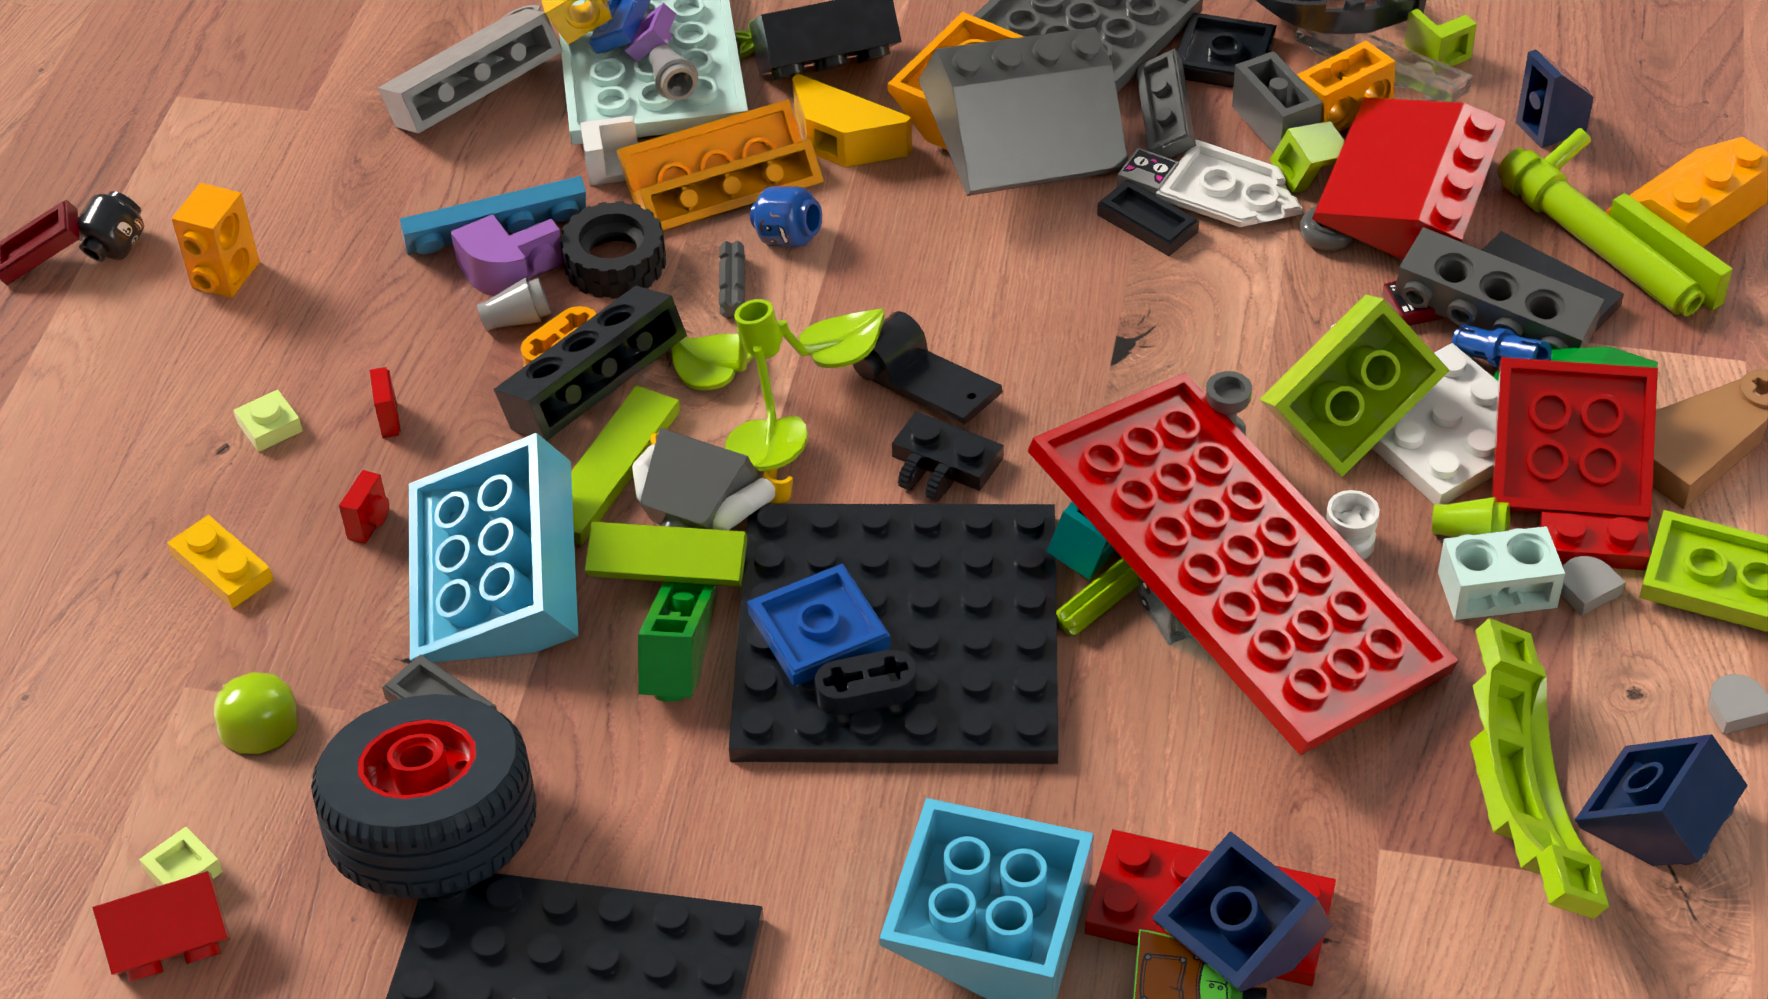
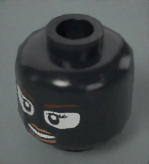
M116 191L92 196L78 217L79 240L81 241L79 245L80 250L88 257L99 262H103L106 257L117 260L124 259L143 232L145 225L140 216L141 208L132 199Z

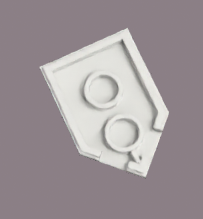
M1195 140L1196 146L1185 153L1177 167L1156 193L1157 197L1170 204L1237 227L1300 215L1303 210L1297 198L1292 196L1286 187V179L1279 167L1200 140Z

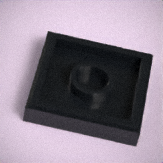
M1194 12L1188 20L1178 49V54L1182 58L1185 80L1233 88L1235 65L1270 53L1276 38L1277 25Z

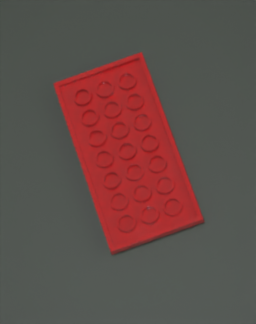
M1186 372L1032 438L1027 452L1300 756L1448 676L1459 662L1452 652L1226 414L1216 412L1209 406L1206 400V393Z

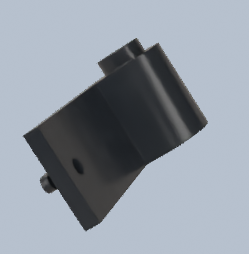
M901 311L893 312L884 320L874 349L863 360L853 364L854 369L863 379L872 380L963 425L967 424L1003 393L1001 384L928 351L926 337L920 325L913 317Z

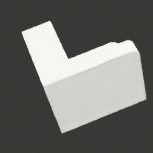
M623 116L580 122L589 185L594 186L625 181L616 150L638 143L634 117Z

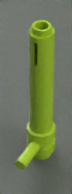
M1578 128L1545 159L1533 150L1525 151L1521 147L1510 151L1504 157L1498 167L1497 174L1502 179L1503 187L1515 196H1521L1522 201L1535 212L1547 214L1673 314L1690 316L1698 310L1705 297L1704 293L1701 292V285L1568 184L1566 175L1559 171L1591 142L1590 136L1583 129Z

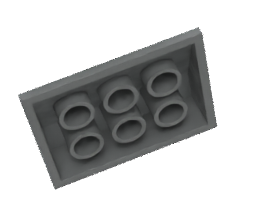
M1096 27L937 48L918 80L967 196L1119 172L1128 161L1113 66Z

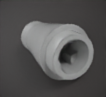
M656 46L650 52L649 62L653 68L657 91L667 99L675 101L687 99L694 93L697 87L698 72L696 67L674 52L670 46Z
M525 277L489 300L477 304L486 331L501 327L542 322L541 317L551 314L549 303L539 278L527 281Z

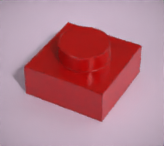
M362 470L339 504L348 540L366 544L376 527L382 526L389 513V499L385 495L381 474Z

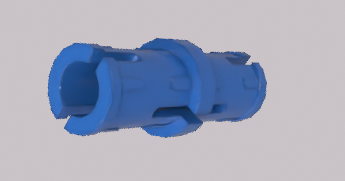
M1462 324L1460 329L1455 330L1452 337V343L1468 357L1486 360L1488 364L1499 368L1501 357L1551 361L1552 349L1547 341L1523 338L1515 335L1509 329L1497 328L1494 331Z

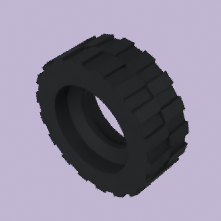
M616 201L615 203H598V205L593 207L588 206L582 209V212L579 214H574L570 218V222L567 225L565 224L562 229L563 236H560V245L566 276L568 275L569 282L573 286L576 285L579 291L585 294L590 293L598 298L611 297V299H615L628 292L634 286L648 289L655 280L661 277L662 269H665L666 251L661 222L658 218L654 217L653 212L649 209L641 208V205ZM612 241H625L637 246L633 252L617 258H600L590 253L596 246Z

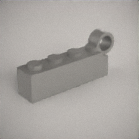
M537 4L527 5L509 12L500 20L378 87V90L395 127L419 134L556 56L562 50L545 12H542Z

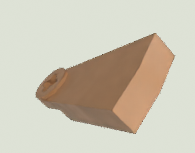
M1768 370L1751 371L1739 380L1656 410L1653 488L1682 509H1685L1761 444L1765 429L1768 427Z

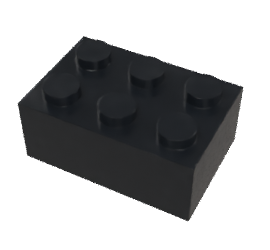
M832 0L761 14L749 23L759 74L772 73L773 81L794 77L797 73L806 72L805 66L814 64L815 72L847 64V57L856 56L857 63L882 59L883 56L891 54L890 47L902 42L893 0Z

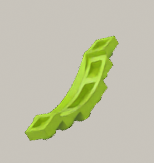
M1489 618L1475 630L1486 674L1472 686L1484 730L1470 741L1493 833L1514 840L1515 852L1519 859L1520 867L1542 876L1543 888L1549 905L1594 919L1609 908L1600 876L1602 867L1600 860L1591 855L1578 838L1561 796L1550 741L1547 709V676L1545 669L1538 660L1531 633Z

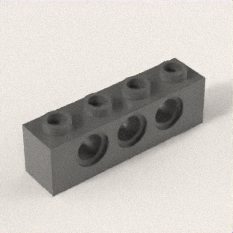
M1424 227L1399 267L1394 293L1415 308L1428 306L1435 309V314L1447 318L1459 326L1467 324L1494 331L1497 328L1509 329L1515 335L1523 338L1547 341L1551 349L1586 348L1597 328L1605 300Z

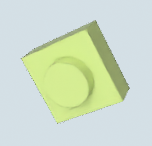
M278 389L234 409L237 424L258 452L303 432L300 418Z
M184 827L139 859L144 873L157 886L209 871L214 879L223 872L219 859L187 827Z

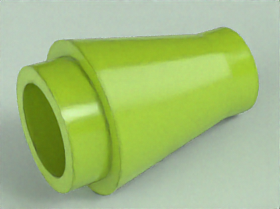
M1496 497L1446 505L1434 504L1432 515L1433 535H1444L1453 538L1467 534L1478 535L1509 531L1510 505L1507 502H1497Z

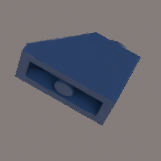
M1535 49L1529 51L1527 55L1515 123L1541 148H1545L1566 140L1578 128L1587 132L1594 97L1586 87L1582 86L1565 69Z

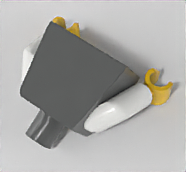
M660 428L659 433L651 435V446L643 452L632 466L637 500L641 503V507L651 521L660 526L730 530L769 502L772 504H782L789 501L792 493L793 476L790 475L784 480H776L777 469L764 471L763 478L758 479L759 474L747 455Z

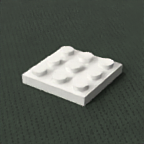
M1453 343L1435 352L1436 356L1450 371L1372 447L1379 456L1433 504L1446 505L1493 477L1498 381Z

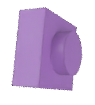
M665 3L658 6L642 19L633 42L627 44L625 52L639 62L656 46L667 45L673 35L669 30L676 13Z

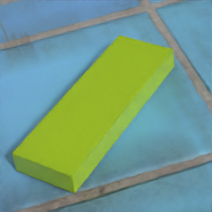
M1623 193L1613 199L1610 216L1701 285V292L1705 295L1702 303L1704 306L1713 311L1724 304L1733 268L1628 194Z
M592 522L585 572L589 577L741 587L747 535L744 531Z

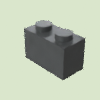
M1275 51L1235 65L1232 107L1273 152L1288 129L1321 122L1323 102Z

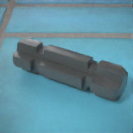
M725 241L719 247L720 314L725 318L734 316L736 309L745 303V246L740 241L733 243Z

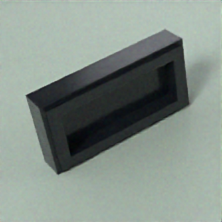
M1128 180L1098 202L1097 205L1098 216L1167 256L1178 250L1195 236L1199 230V220Z

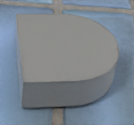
M1579 556L1570 559L1563 566L1565 577L1561 595L1581 616L1624 593L1626 582L1608 564L1600 559L1590 556Z
M1729 674L1720 677L1714 682L1708 698V709L1722 734L1768 723V695L1757 681L1744 675Z

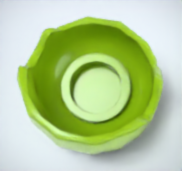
M250 672L233 678L223 685L222 690L217 693L214 704V719L219 738L224 746L238 753L261 754L284 744L297 730L296 700L291 686L275 674Z

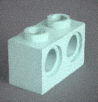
M1547 526L1445 538L1438 575L1455 621L1558 608L1565 571Z

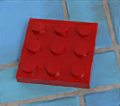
M1501 357L1499 363L1492 497H1496L1497 502L1509 503L1510 512L1541 514L1542 511L1639 517L1647 518L1648 522L1651 518L1658 368Z

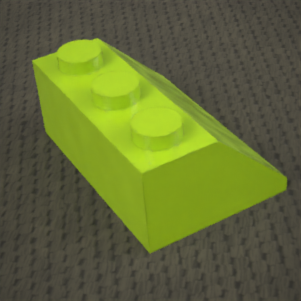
M1365 294L1259 400L1295 438L1335 473L1343 477L1450 370L1385 299Z

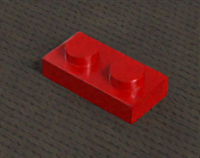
M1551 511L1541 512L1539 527L1547 526L1562 565L1575 557L1590 556L1604 561L1611 568L1647 570L1650 560L1647 518Z

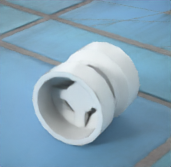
M1348 490L1337 493L1328 502L1326 521L1363 560L1372 554L1376 538L1375 529L1377 528L1380 511L1378 503L1370 495L1362 491Z

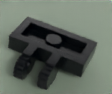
M916 411L892 442V457L904 461V465L899 472L898 486L910 491L920 481L925 472L930 471L932 475L927 482L925 494L927 498L934 501H940L954 481L981 491L1004 459V445Z

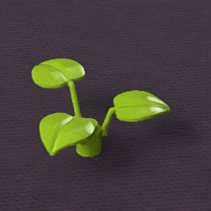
M764 299L750 300L740 305L735 311L734 317L738 334H715L697 338L685 337L672 347L673 364L677 375L686 386L695 390H712L729 384L733 380L736 371H745L747 364L754 357L757 362L767 420H750L736 427L727 437L725 449L747 455L757 471L778 469L794 461L803 452L808 442V431L806 424L798 416L776 419V409L766 359L775 356L779 352L783 340L782 337H784L800 356L812 354L815 365L819 367L840 368L855 364L867 357L874 349L885 319L883 308L819 321L802 331L798 340L789 330L786 320L777 321L771 302Z

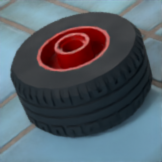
M442 694L412 696L385 703L365 712L344 726L333 737L321 754L313 771L311 792L320 830L331 862L344 877L368 891L388 897L407 899L439 897L467 889L491 877L511 861L529 837L535 823L537 801L526 745L521 733L509 718L481 701L463 696Z

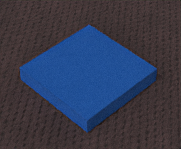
M843 563L747 601L748 614L794 687L815 679L818 669L826 663L879 652L891 647L888 631Z

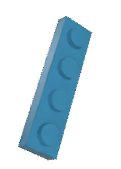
M577 176L400 218L406 253H435L445 245L453 244L450 231L492 214L505 231L508 230L513 233L520 232L534 226V224L549 219L556 222L568 221L574 214L577 215L582 212V209L586 208V190L582 177Z

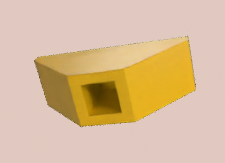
M798 73L792 78L795 115L803 140L811 138L816 156L843 167H851L908 157L912 152L910 116Z

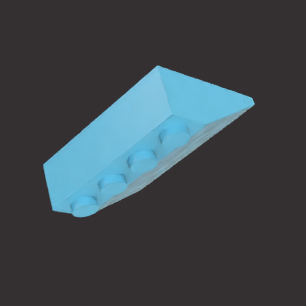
M532 434L409 483L411 661L420 654L431 662H444L535 653L578 637L571 461L539 434Z

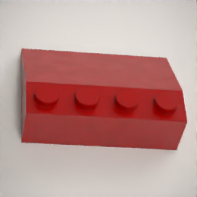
M1364 97L1312 216V220L1402 260L1406 257L1423 227L1461 242L1507 121L1493 116L1487 111L1461 102Z

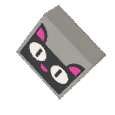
M1137 148L1117 174V187L1128 180L1156 196L1158 190L1179 162Z

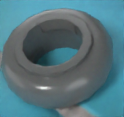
M1316 207L1308 210L1300 222L1301 236L1307 244L1316 249L1338 251L1347 248L1355 241V238L1335 229L1322 228L1326 225L1312 220Z

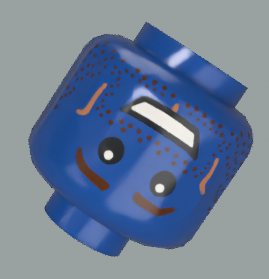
M772 186L767 187L752 205L750 221L763 243L778 247L806 246L813 236L819 232L822 224V209L812 193L803 187Z

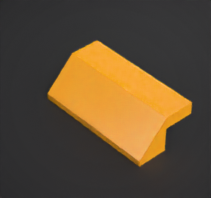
M789 99L616 150L631 198L635 204L641 205V208L649 209L653 212L654 217L660 220L663 230L753 204L767 187L789 186L806 188L824 182L811 138L801 140Z

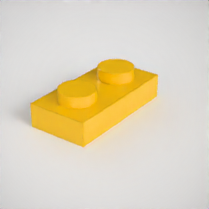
M209 515L167 542L171 556L232 609L274 581L270 567Z

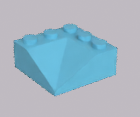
M926 798L879 938L880 946L986 999H1057L1092 875L1094 833Z

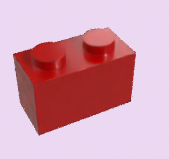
M209 871L92 907L111 975L126 973L129 983L164 972L161 961L183 954L186 964L219 955L221 952L218 943L230 940L213 877Z

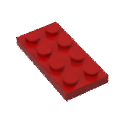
M1112 829L1085 920V934L1138 946L1139 929L1170 935L1157 925L1152 917L1212 851ZM1276 866L1318 898L1329 918L1336 879ZM1324 936L1294 970L1276 978L1313 987Z

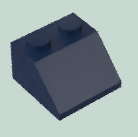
M1712 734L1628 745L1618 755L1575 818V822L1580 829L1652 866L1690 865L1699 862L1708 853L1712 840L1723 823L1733 814L1735 804L1748 785Z
M1231 831L1152 917L1157 925L1240 993L1294 970L1332 927L1318 898Z

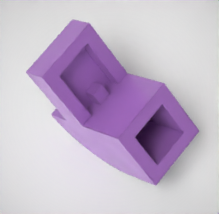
M493 214L450 231L458 268L474 288L488 295L495 296L525 277L529 281V278L563 265L560 229L552 219L510 236Z

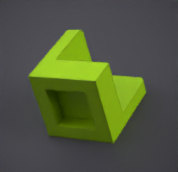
M1415 9L1408 13L1404 45L1435 73H1438L1472 58L1477 23L1465 14L1446 23L1436 25L1419 9Z
M1331 121L1290 128L1286 131L1270 161L1274 166L1280 168L1286 179L1285 183L1292 194L1303 192L1309 188L1322 166L1336 163L1345 141Z

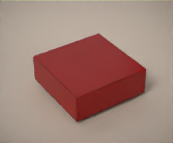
M387 367L371 369L369 371L373 400L382 438L398 436L401 427L390 370H387Z

